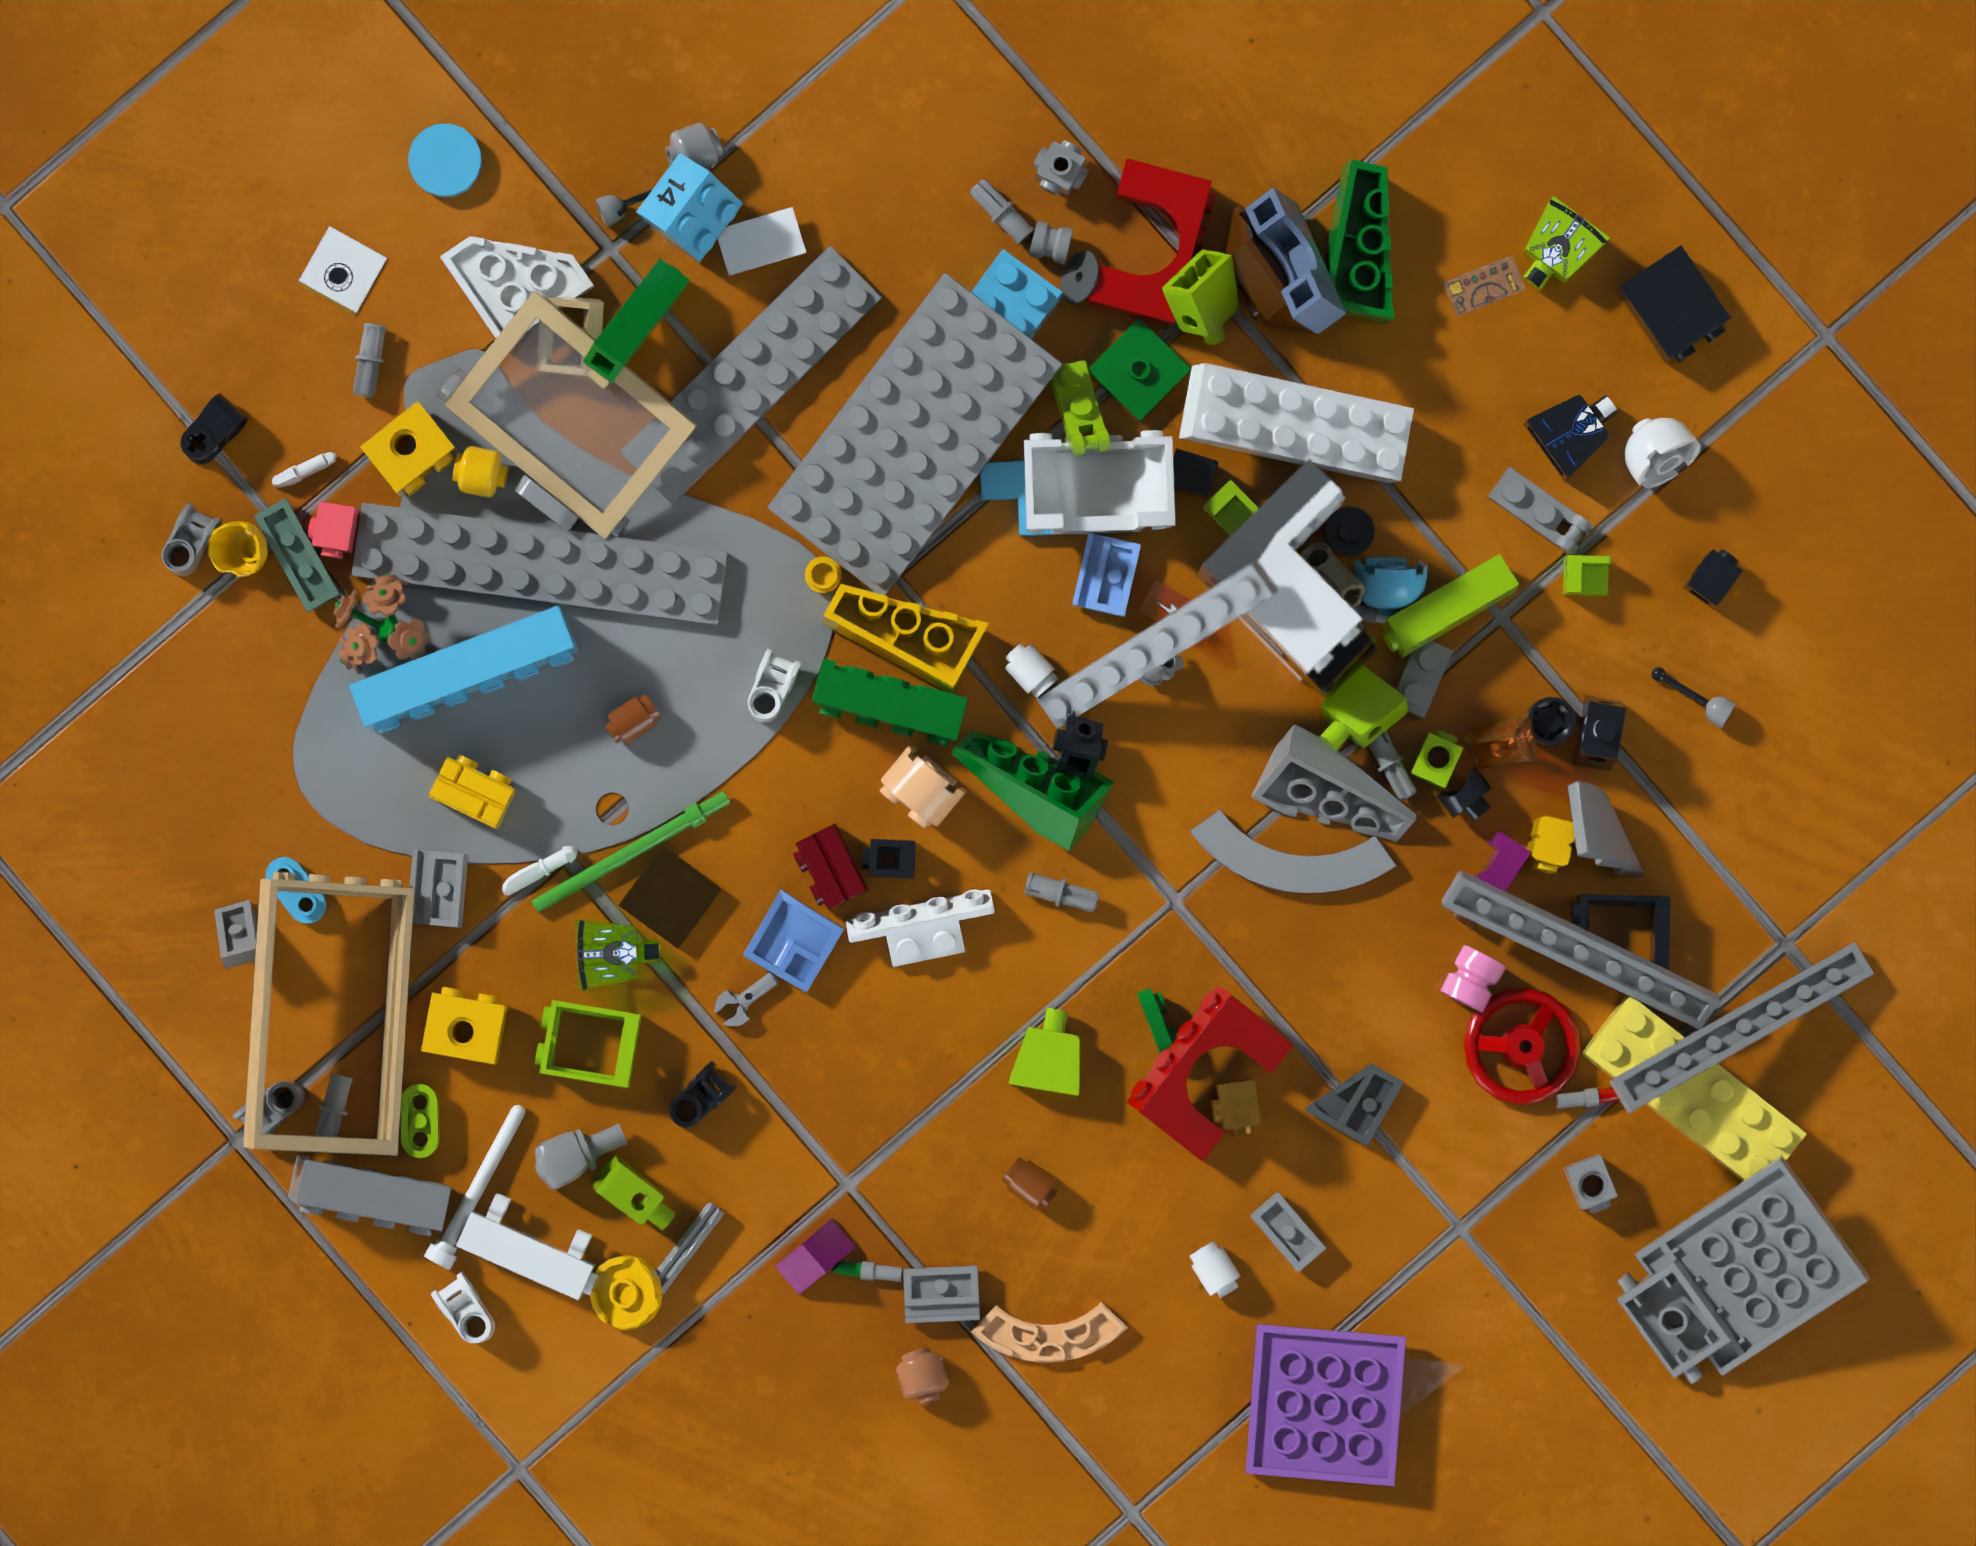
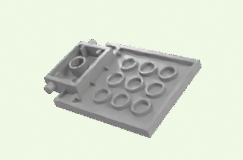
M1780 1156L1638 1250L1635 1256L1649 1275L1638 1283L1635 1282L1629 1272L1620 1277L1617 1282L1624 1290V1293L1616 1300L1670 1375L1676 1378L1683 1373L1692 1384L1703 1376L1696 1364L1706 1357H1709L1723 1376L1868 1282L1870 1276L1783 1156Z

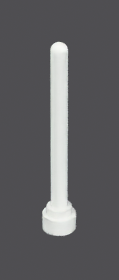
M515 1105L511 1108L442 1239L438 1238L435 1244L431 1243L424 1255L427 1259L448 1270L453 1266L457 1258L454 1255L457 1248L454 1246L464 1229L470 1213L474 1211L525 1115L523 1106Z

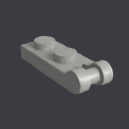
M1510 466L1487 497L1568 555H1574L1579 548L1576 544L1583 534L1588 535L1593 528V525L1588 520L1570 510ZM1562 520L1571 525L1565 536L1555 530Z

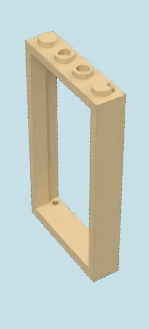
M273 872V879L260 880L244 1148L398 1156L414 888H402L403 880L381 879L380 886L367 885V878L345 877L344 884L331 883L330 875L309 874V881H296L295 873ZM277 891L392 899L377 1139L262 1133Z

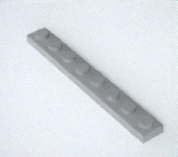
M1255 560L1044 692L1036 700L1055 727L1059 729L1065 725L1068 716L1078 717L1272 597L1278 591V588L1259 561Z
M1461 870L1442 898L1443 907L1699 1030L1703 1028L1720 1002L1717 993Z
M1854 942L1609 1082L1627 1113L1630 1114L1866 980L1874 972Z

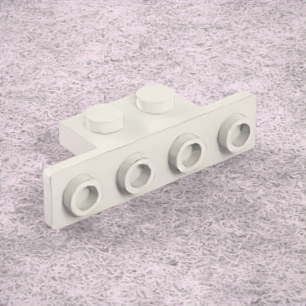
M974 889L958 896L948 898L934 897L924 903L896 905L890 910L876 913L862 912L852 918H847L846 926L849 942L851 943L886 936L892 966L895 967L965 952L959 920L993 914L995 910L991 891L989 889L982 891Z

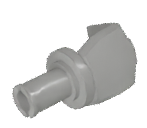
M619 1123L589 1137L587 1133L583 1135L580 1128L540 1143L535 1148V1169L538 1177L551 1190H557L579 1178L588 1168L590 1171L598 1169L595 1163L598 1161V1156L623 1145H628Z

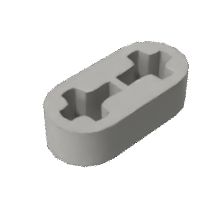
M525 475L513 488L516 493L566 532H569L579 519L573 512Z

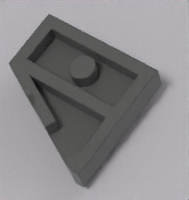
M1371 1063L1309 1104L1305 1111L1368 1147L1404 1082Z

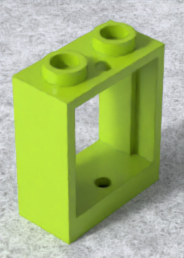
M552 1000L551 1007H544L541 1028L547 1029L545 1044L538 1043L535 1065L541 1066V1074L630 1088L642 1015ZM562 1011L624 1021L615 1076L553 1065Z

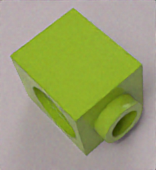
M1438 730L1436 735L1428 733L1409 775L1439 789H1445L1463 750V747L1456 745L1458 738L1441 730ZM1432 748H1441L1446 752L1447 763L1443 768H1435L1430 765L1428 753Z

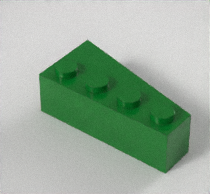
M1353 159L1343 164L1324 264L1346 311L1345 315L1388 323L1394 320V306H1392L1393 278L1390 267L1391 236H1389L1388 171L1385 166Z
M823 658L812 698L813 704L820 707V714L838 719L841 718L842 713L856 716L855 723L876 728L878 722L892 726L891 733L912 738L913 731L928 735L926 742L943 747H948L949 741L957 743L968 698L923 685H910V682L891 676H876L873 672L855 666L842 667L835 665L836 661Z

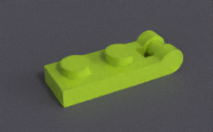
M1085 360L1063 364L1050 382L1072 456L1085 455V451L1097 449L1098 452L1110 450L1109 434L1103 423ZM1092 432V435L1082 436L1081 433Z

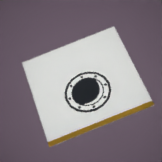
M329 226L297 284L355 316L387 258Z

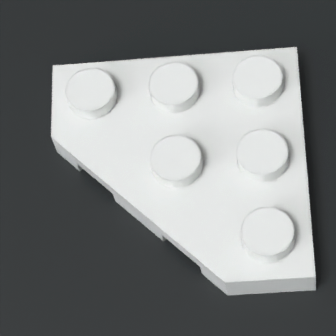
M469 236L440 256L495 338L499 336L533 291L537 290L543 296L579 298L594 288L586 273L571 254L555 253L528 246L506 244ZM556 306L559 310L564 308L562 306ZM539 318L535 319L524 335L540 324Z

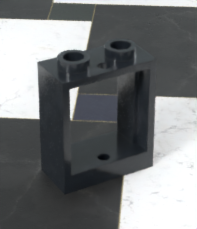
M1579 894L1577 902L1571 903V924H1577L1578 927L1588 932L1589 904L1651 906L1650 962L1669 970L1671 896Z

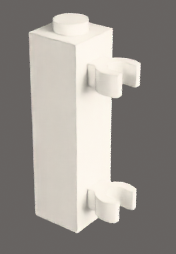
M499 1193L495 1194L486 1216L476 1211L470 1213L456 1244L457 1247L576 1300H580L583 1293L590 1296L599 1275L593 1273L596 1264L582 1259L589 1245L592 1234L580 1229L577 1230L568 1252L501 1223L511 1199Z

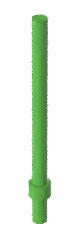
M722 791L700 805L697 802L683 809L684 814L531 900L534 908L540 913L691 826L695 829L707 822L706 818L731 804L729 798Z

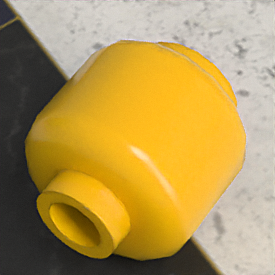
M469 446L465 449L464 453L458 452L456 456L452 481L458 482V488L463 493L489 498L496 493L498 487H505L509 466L502 465L500 452Z

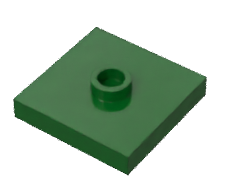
M1140 318L1088 369L1089 374L1139 423L1191 371V368Z

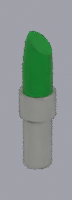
M839 1261L831 1270V1272L860 1277L862 1280L871 1281L878 1279L902 1282L903 1267L877 1265L875 1262L862 1261V1263Z

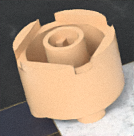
M909 745L882 777L881 782L884 785L880 792L897 805L898 802H903L909 807L911 811L908 815L923 828L930 827L931 825L938 827L963 797L966 790L963 787L955 790L953 786L957 781L948 772L926 755L922 759L918 756L915 757L913 754L917 749Z

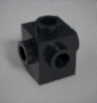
M1067 717L1063 730H1056L1052 750L1058 751L1057 773L1092 780L1098 761H1104L1107 751L1108 739L1102 738L1104 723L1091 721L1086 718Z

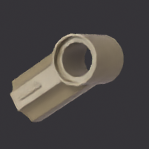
M1314 543L1302 552L1301 558L1352 609L1361 603V599L1366 592L1364 585L1335 557L1329 545L1326 543Z

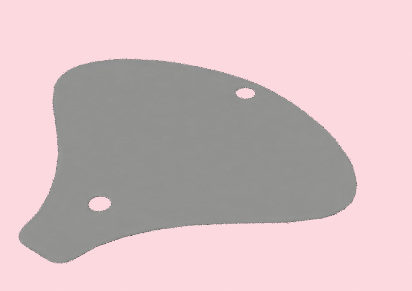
M466 350L418 368L408 377L404 386L406 410L419 401L458 450L452 455L455 460L458 452L464 453L465 449L469 446L500 452L444 405L485 352L481 350ZM499 366L470 401L602 513L633 476L579 448L545 423L516 394ZM413 437L409 438V454L413 453L416 448V441ZM501 452L502 465L509 466L505 487H499L492 497L486 498L461 492L458 488V482L452 481L454 461L442 472L437 473L436 470H433L423 479L426 481V484L416 493L408 496L405 492L400 508L562 529L513 490L524 475L543 490L545 489ZM651 484L634 506L619 521L609 536L728 552L718 626L409 584L408 587L403 588L402 592L406 600L403 604L398 605L395 615L399 622L404 621L408 624L413 619L423 622L425 626L424 632L430 636L429 644L424 646V656L555 606H559L564 610L579 652L573 654L574 661L557 668H553L550 664L537 668L539 674L523 681H518V679L512 677L503 681L505 687L485 695L478 690L468 694L470 700L451 708L448 705L446 706L445 703L434 707L435 714L417 721L414 718L407 717L399 720L401 727L380 734L375 730L372 731L364 727L349 685L413 661V659L408 657L405 660H401L396 656L397 650L390 648L387 644H381L375 648L377 650L376 661L360 665L363 673L357 674L354 668L348 670L340 662L338 650L342 649L343 646L339 641L312 689L295 733L292 754L299 788L310 805L325 820L366 844L412 856L413 849L468 854V864L520 863L538 861L539 859L543 860L560 851L563 846H573L577 849L578 854H583L625 842L663 824L683 812V809L701 800L753 758L780 730L805 696L820 671L833 632L832 629L821 623L823 615L834 597V592L821 594L809 588L805 580V569L816 556L797 540L756 519L683 495L672 505ZM580 518L570 529V531L598 534ZM375 579L372 580L370 585L376 584ZM362 599L357 609L358 611L379 622L387 618L381 612L371 614L368 606L365 605ZM353 617L343 634L345 640L348 639L347 630L349 628H356L358 624L364 622ZM370 626L372 635L376 636V629ZM767 649L773 650V655L793 663L796 660L801 661L802 665L779 716L772 722L763 723L755 720L750 714L748 698L755 683V677ZM771 667V668L774 669V670H777V671H779V672H782V673L786 674V673L783 672V671H780V670H778V669H775V668ZM646 694L662 718L655 722L656 727L628 746L623 740L616 743L604 726L610 722L607 714L634 696L639 698ZM767 695L758 697L754 703V708L761 714L770 713L775 707L774 699ZM458 754L479 763L476 770L487 776L494 770L512 779L509 786L517 790L498 829L428 797L447 757L456 760ZM607 793L620 794L628 803V815L618 825H607L600 821L597 816V802Z

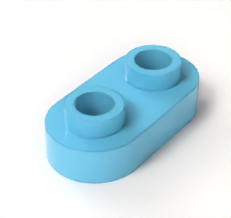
M277 858L269 864L266 870V879H273V872H279L281 869L286 868L290 873H295L296 881H309L307 872L299 862L292 858ZM277 891L278 899L291 916L301 923L317 922L326 912L327 902L324 894ZM304 898H310L313 902V907L308 912H304L300 907V903Z

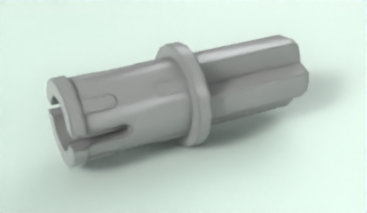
M986 179L979 181L970 191L971 196L992 217L991 222L993 224L997 222L1017 245L1025 241L1035 230L1012 207L1014 203L1012 201L1007 202Z
M364 323L359 355H355V360L358 361L353 393L360 397L373 398L376 391L380 364H384L381 355L387 327Z
M1386 730L1368 746L1380 767L1378 768L1379 773L1384 772L1397 798L1403 801L1414 796L1417 793V789L1402 763L1405 760L1404 756L1399 755Z
M1034 872L1029 873L1024 890V895L1054 902L1057 907L1060 904H1064L1088 912H1094L1099 901V893L1096 891L1068 884L1065 878L1060 881L1035 874Z
M330 1073L323 1105L318 1107V1109L322 1110L315 1136L338 1137L343 1115L347 1116L348 1113L344 1110L351 1082H353L352 1078Z

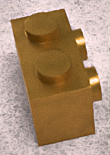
M1255 1080L1215 1084L1217 1100H1211L1213 1121L1215 1123L1221 1122V1128L1224 1130L1230 1129L1232 1136L1254 1133L1253 1126L1262 1125Z

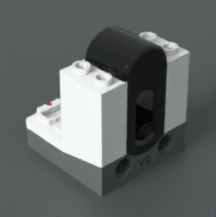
M1309 459L1202 564L1197 577L1210 589L1253 561L1258 560L1278 588V591L1272 597L1239 616L1238 619L1300 681L1303 679L1322 697L1331 698L1378 651V643L1360 623L1362 618L1295 552L1303 545L1311 533L1314 534L1339 509L1341 503L1345 500V497L1340 493L1341 490Z

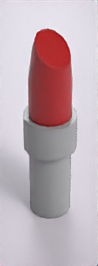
M1589 1088L1579 1092L1556 1094L1555 1097L1558 1109L1578 1106L1593 1107L1603 1103L1620 1101L1613 1088Z

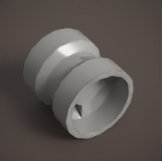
M1037 220L1029 256L1039 259L1046 256L1052 258L1055 263L1065 265L1073 229L1064 226L1056 229L1052 228L1047 222Z

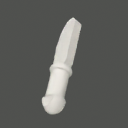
M563 846L560 851L543 860L539 859L538 862L519 870L503 884L504 895L509 896L543 878L544 875L548 876L551 871L564 864L572 863L577 857V849L573 846Z

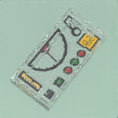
M1513 255L1443 283L1457 318L1526 290Z

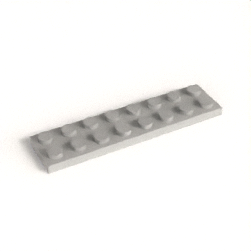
M831 246L671 401L675 407L698 425L651 483L672 505L882 300V297ZM655 417L620 451L621 454L638 470L670 428Z

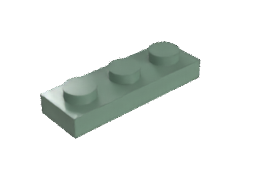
M287 498L254 515L255 520L308 613L341 596Z

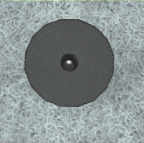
M1083 250L1076 253L1064 267L1060 290L1063 292V298L1068 303L1077 304L1084 301L1096 285L1099 265L1096 256L1092 252Z

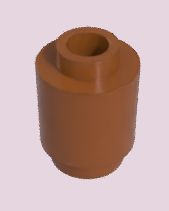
M644 694L639 698L634 696L607 714L610 722L604 726L616 743L623 740L628 746L656 727L655 722L662 717L648 696Z
M1018 1157L1001 1180L1008 1185V1191L1034 1210L1038 1205L1046 1208L1058 1192L1053 1187L1057 1181L1032 1161L1028 1160L1026 1162Z

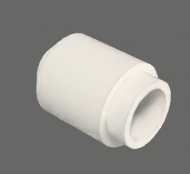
M1020 643L1005 657L1009 662L1005 670L1028 694L1032 692L1036 698L1059 679L1053 673L1055 668L1032 643L1026 648Z
M1215 1241L1189 1256L1194 1263L1191 1267L1210 1296L1217 1293L1222 1298L1239 1287L1235 1280L1239 1279L1241 1275L1224 1248H1219Z

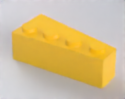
M840 584L823 615L821 624L936 687L952 693L986 632L989 623L980 620H970L950 612L936 611L921 607V605L916 603L903 602L888 598V596Z

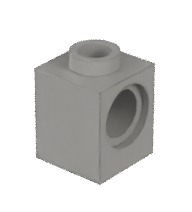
M1596 1154L1563 1167L1579 1209L1585 1210L1589 1208L1590 1213L1593 1214L1611 1207L1609 1200L1618 1197L1601 1155ZM1589 1175H1596L1601 1182V1189L1594 1196H1587L1582 1189L1583 1180Z

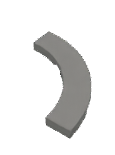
M1221 810L1190 831L1198 843L1214 859L1231 871L1249 881L1285 892L1326 893L1344 890L1377 878L1396 866L1375 836L1358 846L1339 853L1323 856H1300L1278 852L1250 839L1239 831Z

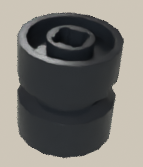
M1547 697L1535 702L1527 709L1523 719V728L1532 743L1540 747H1552L1564 742L1571 736L1575 728L1576 717L1572 707L1566 701L1558 697Z

